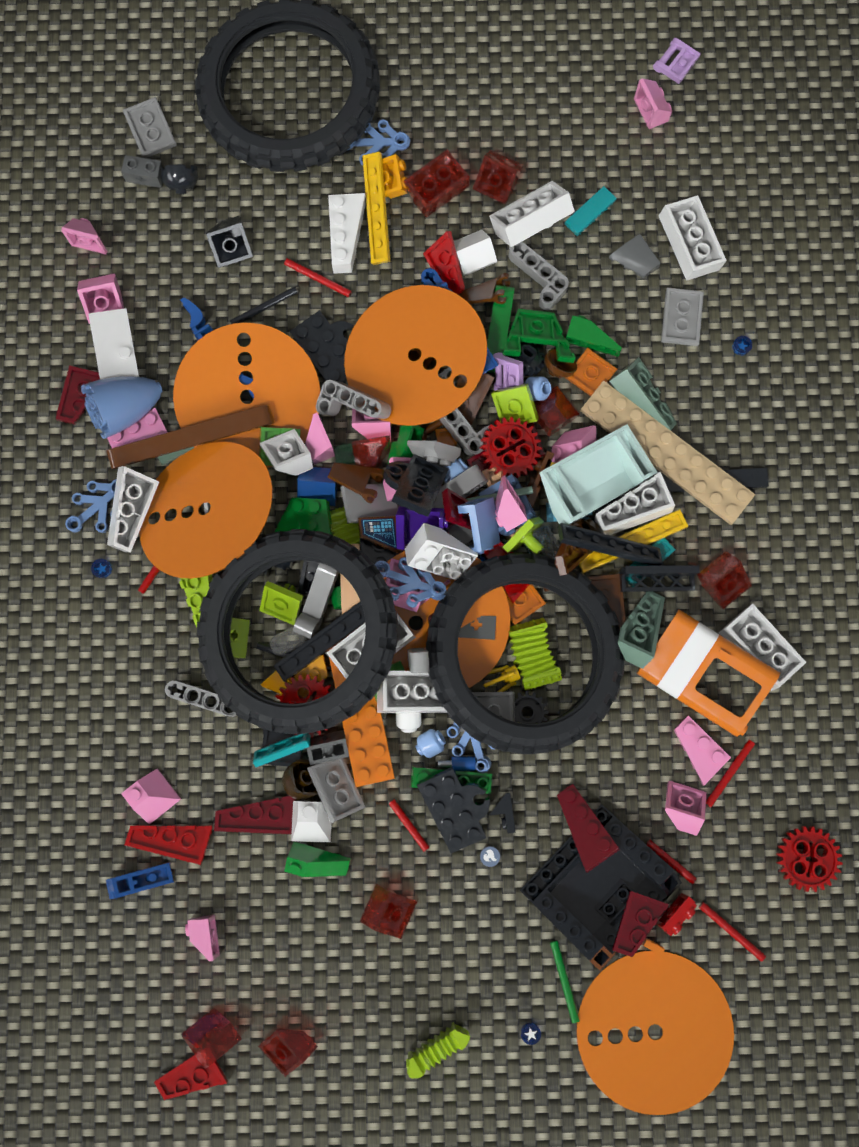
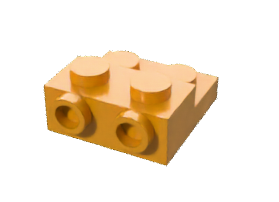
M396 154L383 158L385 198L389 197L392 199L407 194V188L410 187L408 178L404 176V171L407 169L405 161Z

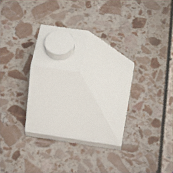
M295 429L260 443L261 448L277 471L296 476L313 469L311 453Z
M293 801L291 841L331 842L332 823L322 802Z

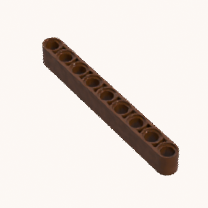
M263 405L106 450L111 469H116L274 424L269 405Z

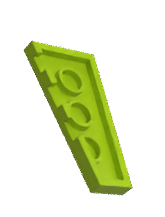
M212 574L200 578H180L181 581H179L181 588L184 589L188 598L186 599L188 607H191L194 615L192 617L196 628L197 622L200 621L201 611L199 610L201 603L210 588L209 584L212 581Z

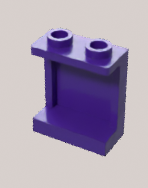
M399 506L396 513L397 549L405 550L406 544H409L423 523L446 531L449 522L445 519L444 508H432L427 517L406 507Z

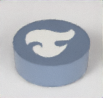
M492 846L485 847L480 853L481 862L488 867L497 865L500 860L499 851Z

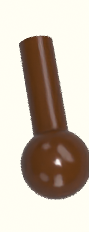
M439 419L424 428L421 441H426L428 434L443 425Z

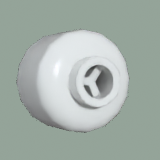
M396 713V725L402 732H415L421 726V713Z

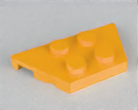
M324 654L293 677L298 680L299 675L302 674L303 678L306 679L307 674H310L311 679L318 675V682L326 679L329 673L325 665ZM277 671L260 684L262 687L279 694H283L279 690L280 687L286 688L285 682ZM299 688V694L302 697L309 694L306 688Z

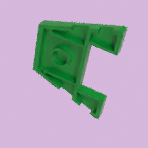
M526 309L517 310L503 355L519 357L521 354L520 342L556 346L557 361L574 363L576 359L575 354L571 353L569 349L570 344L568 340H565L562 335L563 330L554 313Z
M292 497L275 532L307 529L332 535L329 501L326 499Z

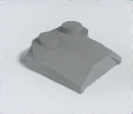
M407 441V445L413 454L427 458V462L438 463L440 461L439 465L451 466V463H455V460L461 453V448L437 441Z

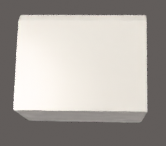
M483 230L454 241L463 276L497 263L491 238Z

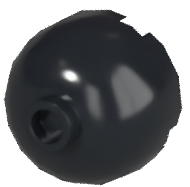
M185 164L166 165L165 168L161 167L162 181L169 190L175 191V194H187V190H191L196 186L198 168L191 165V169L185 167Z

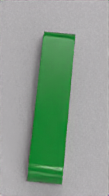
M496 285V291L500 289L505 291V294L499 297H506V302L504 304L494 302L487 343L492 356L495 353H503L508 336L515 287ZM493 368L492 370H490V371H488V372H489V373H495V368Z

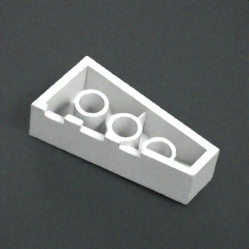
M365 193L328 195L333 273H352L364 209L366 207Z
M125 466L118 467L107 545L123 552L131 553L159 481Z
M661 472L595 514L594 521L598 524L601 533L612 535L673 512L675 504Z

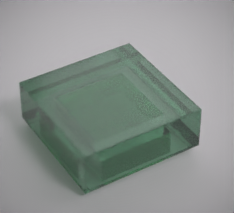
M352 443L334 446L336 463H355Z

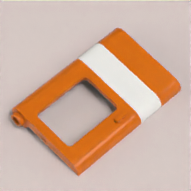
M679 609L658 640L654 658L643 669L639 667L636 673L736 737L739 735L743 736L749 727L747 725L780 676V672ZM715 658L722 660L761 685L760 691L742 716L735 715L695 689V686Z

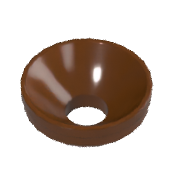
M551 349L546 353L544 362L551 376L566 378L576 372L577 364L575 361L574 363L557 361L556 349Z

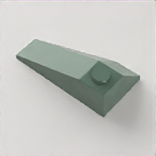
M638 357L610 380L612 387L671 431L677 423L667 404L660 400L659 394L661 392L659 388H654L650 379L653 378L651 373Z
M646 592L620 629L618 645L625 661L642 669L655 656L665 597L654 592Z

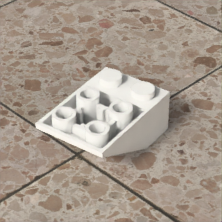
M423 523L405 548L407 566L456 580L466 572L478 556V553L443 529Z

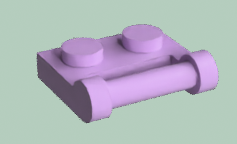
M674 38L661 59L655 62L653 69L680 84L699 59L701 53L681 40ZM676 50H679V54L676 56L673 62L669 66H667L666 62L669 60V58Z
M503 353L493 354L498 363V366L495 367L494 390L523 385V362L506 357Z

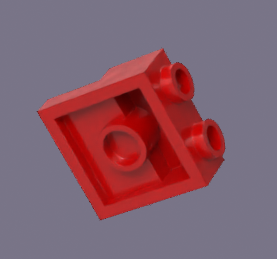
M681 893L656 924L669 936L678 934L683 927L681 924L686 918L689 920L695 914V908L697 907L695 901Z

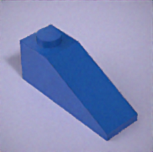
M165 863L107 879L106 885L109 898L115 899L174 881L170 864Z

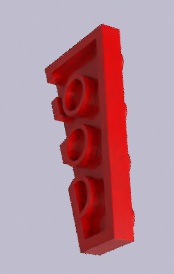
M130 826L124 845L202 865L213 826Z

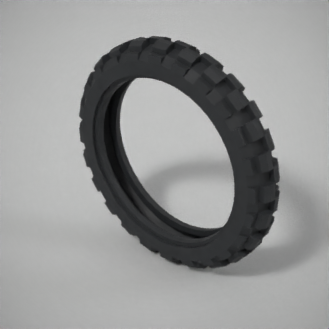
M266 0L257 3V7L249 10V8H245L236 13L234 20H227L218 29L219 33L210 38L204 48L205 53L200 57L197 67L198 74L195 79L196 102L202 120L212 138L237 160H243L247 165L258 169L264 167L274 172H284L290 169H294V172L308 170L307 167L316 164L321 166L330 162V158L336 155L340 156L350 149V145L354 141L359 140L366 131L367 124L372 121L380 93V74L377 58L364 32L359 30L356 23L347 15L342 16L339 14L337 9L327 4L318 5L315 0H279V2L274 3ZM282 32H303L328 41L347 60L352 71V86L345 105L331 122L305 136L291 139H276L248 130L234 119L225 104L224 88L231 66L247 47L264 37Z
M291 529L290 531H278L267 534L266 537L256 540L250 548L244 550L245 553L238 559L234 558L225 569L221 570L218 574L216 573L210 582V588L206 597H203L199 610L201 611L200 621L197 622L200 663H203L205 676L210 686L218 694L217 697L226 707H229L237 716L248 723L272 732L285 734L313 733L328 729L359 712L369 700L371 701L379 691V687L384 679L387 678L392 666L394 653H396L398 640V620L393 602L394 599L389 586L375 564L364 553L345 540L328 533L307 529ZM289 561H315L336 569L355 589L365 615L364 646L351 674L332 692L309 702L282 703L258 692L241 674L231 648L230 628L232 616L242 593L264 571Z
M520 552L508 553L507 555L495 556L484 560L464 572L451 584L444 593L446 596L438 602L431 617L426 650L429 655L430 672L428 674L430 682L435 689V695L441 706L445 708L450 715L449 717L459 728L461 727L469 736L480 743L487 744L497 750L517 754H539L559 750L585 737L604 719L620 690L621 678L624 676L625 661L618 645L620 633L618 618L615 611H612L607 602L609 600L600 589L598 590L591 583L592 580L575 569L567 575H560L555 565V559L548 558L547 555L523 554ZM530 584L556 593L575 609L588 631L592 647V669L588 684L578 701L568 711L553 720L534 724L519 723L496 715L476 699L461 673L458 660V638L464 618L472 605L481 596L501 586Z

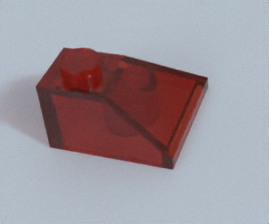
M558 386L551 389L547 399L534 402L539 417L537 422L549 437L580 415Z
M390 435L353 441L352 447L355 464L357 466L378 468L390 452Z
M277 1029L258 1047L286 1077L304 1063L318 1046L305 1031Z

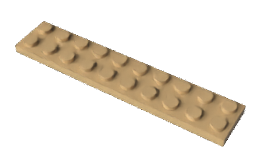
M605 381L600 384L580 410L608 433H612L628 424L649 460L658 471L666 475L730 525L735 522L755 496L744 485Z

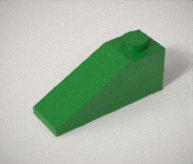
M572 315L565 339L568 340L569 344L584 348L588 347L594 351L619 357L622 349L621 346L591 320L581 315Z
M294 841L287 856L284 872L301 877L346 876L351 858Z

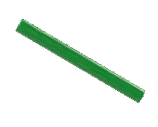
M558 940L552 941L550 945L572 1023H577L580 1020Z

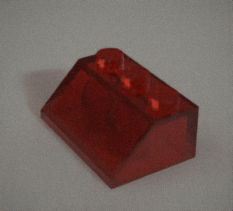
M445 150L405 179L403 183L414 204L427 218L468 188L470 176L452 154Z

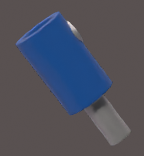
M452 756V760H438V767H454L455 771L472 772L475 771V756Z

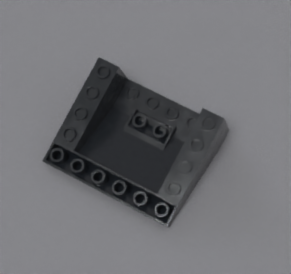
M602 804L593 813L620 850L587 873L574 839L571 836L520 889L540 912L599 970L617 953L612 950L629 892L633 891L665 902L682 883L673 868Z

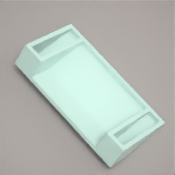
M628 424L544 469L540 472V476L554 517L559 524L570 525L648 480L658 472Z

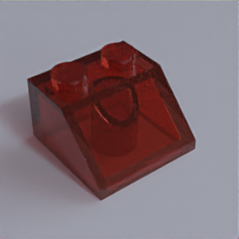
M490 150L483 158L473 190L506 204L518 181L523 165Z
M727 551L697 574L703 588L722 609H725L752 586L741 561Z
M376 884L360 922L374 931L402 939L417 901Z
M215 1008L181 1034L204 1068L209 1067L242 1040L231 1022Z

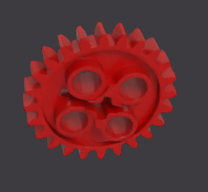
M505 417L501 419V423L496 420L494 425L488 426L490 431H484L486 437L480 440L485 443L480 446V449L485 450L481 456L487 458L483 463H490L488 470L494 468V475L501 472V478L506 476V474L508 476L511 474L515 475L516 478H519L521 474L523 476L527 475V470L532 471V465L538 464L535 459L541 457L540 454L536 453L542 449L537 446L541 440H535V436L538 433L531 432L533 426L526 427L527 421L520 424V418L515 422L513 417H510L508 422ZM511 431H514V432L517 433V435H518L517 440H515V439H513V438L511 437V435H510ZM523 439L525 440V443L497 457V453ZM495 440H499L501 442V448H497L495 446ZM520 448H524L527 451L526 456L520 454ZM504 456L510 458V465L504 463Z
M300 674L298 680L295 677L291 678L292 684L286 681L284 683L286 688L280 687L279 689L283 694H277L276 698L282 703H304L316 691L317 694L313 699L316 700L330 693L328 689L331 684L324 686L325 679L318 682V675L311 679L310 674H307L306 679H304L302 674ZM299 688H306L309 695L302 697L299 694ZM321 730L316 731L317 734L321 735ZM314 732L309 733L312 738L314 736Z
M802 826L801 832L798 828H794V834L787 832L789 839H781L785 844L784 846L778 845L777 847L782 852L776 853L777 856L781 857V860L776 861V863L782 865L778 871L785 872L783 879L787 880L790 878L789 885L793 886L796 883V889L800 890L803 887L805 892H809L810 887L813 892H817V886L821 890H825L824 883L831 886L830 879L837 880L834 873H841L837 865H843L842 862L837 861V858L842 857V854L836 853L840 846H833L836 840L833 838L828 840L829 833L825 832L822 835V829L820 828L815 832L813 826H810L809 830H807L806 826ZM799 842L803 843L804 849L801 853H799L796 849V846ZM819 845H821L824 850L822 855L820 856L816 852V849ZM806 857H812V861H806ZM798 862L802 865V870L799 873L794 868ZM820 865L822 872L817 876L814 870L816 866Z

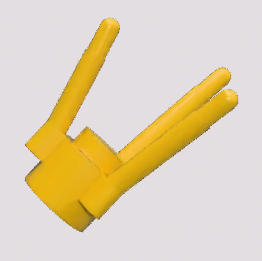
M506 665L492 669L489 674L502 672L501 676L485 683L483 686L488 687L503 680L505 684H508L497 692H504L511 686L516 685V681L520 679L519 672L515 665L511 667Z

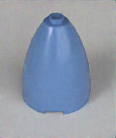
M135 376L110 377L81 386V392L83 394L86 393V402L84 404L95 429L98 428L102 431L101 437L103 439L120 433L138 422L155 406L163 392L159 382L156 383L155 380Z

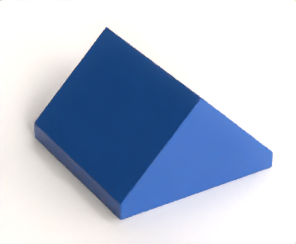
M313 467V469L299 474L297 479V498L326 499L329 501L330 506L335 507L338 483L327 478L331 468Z

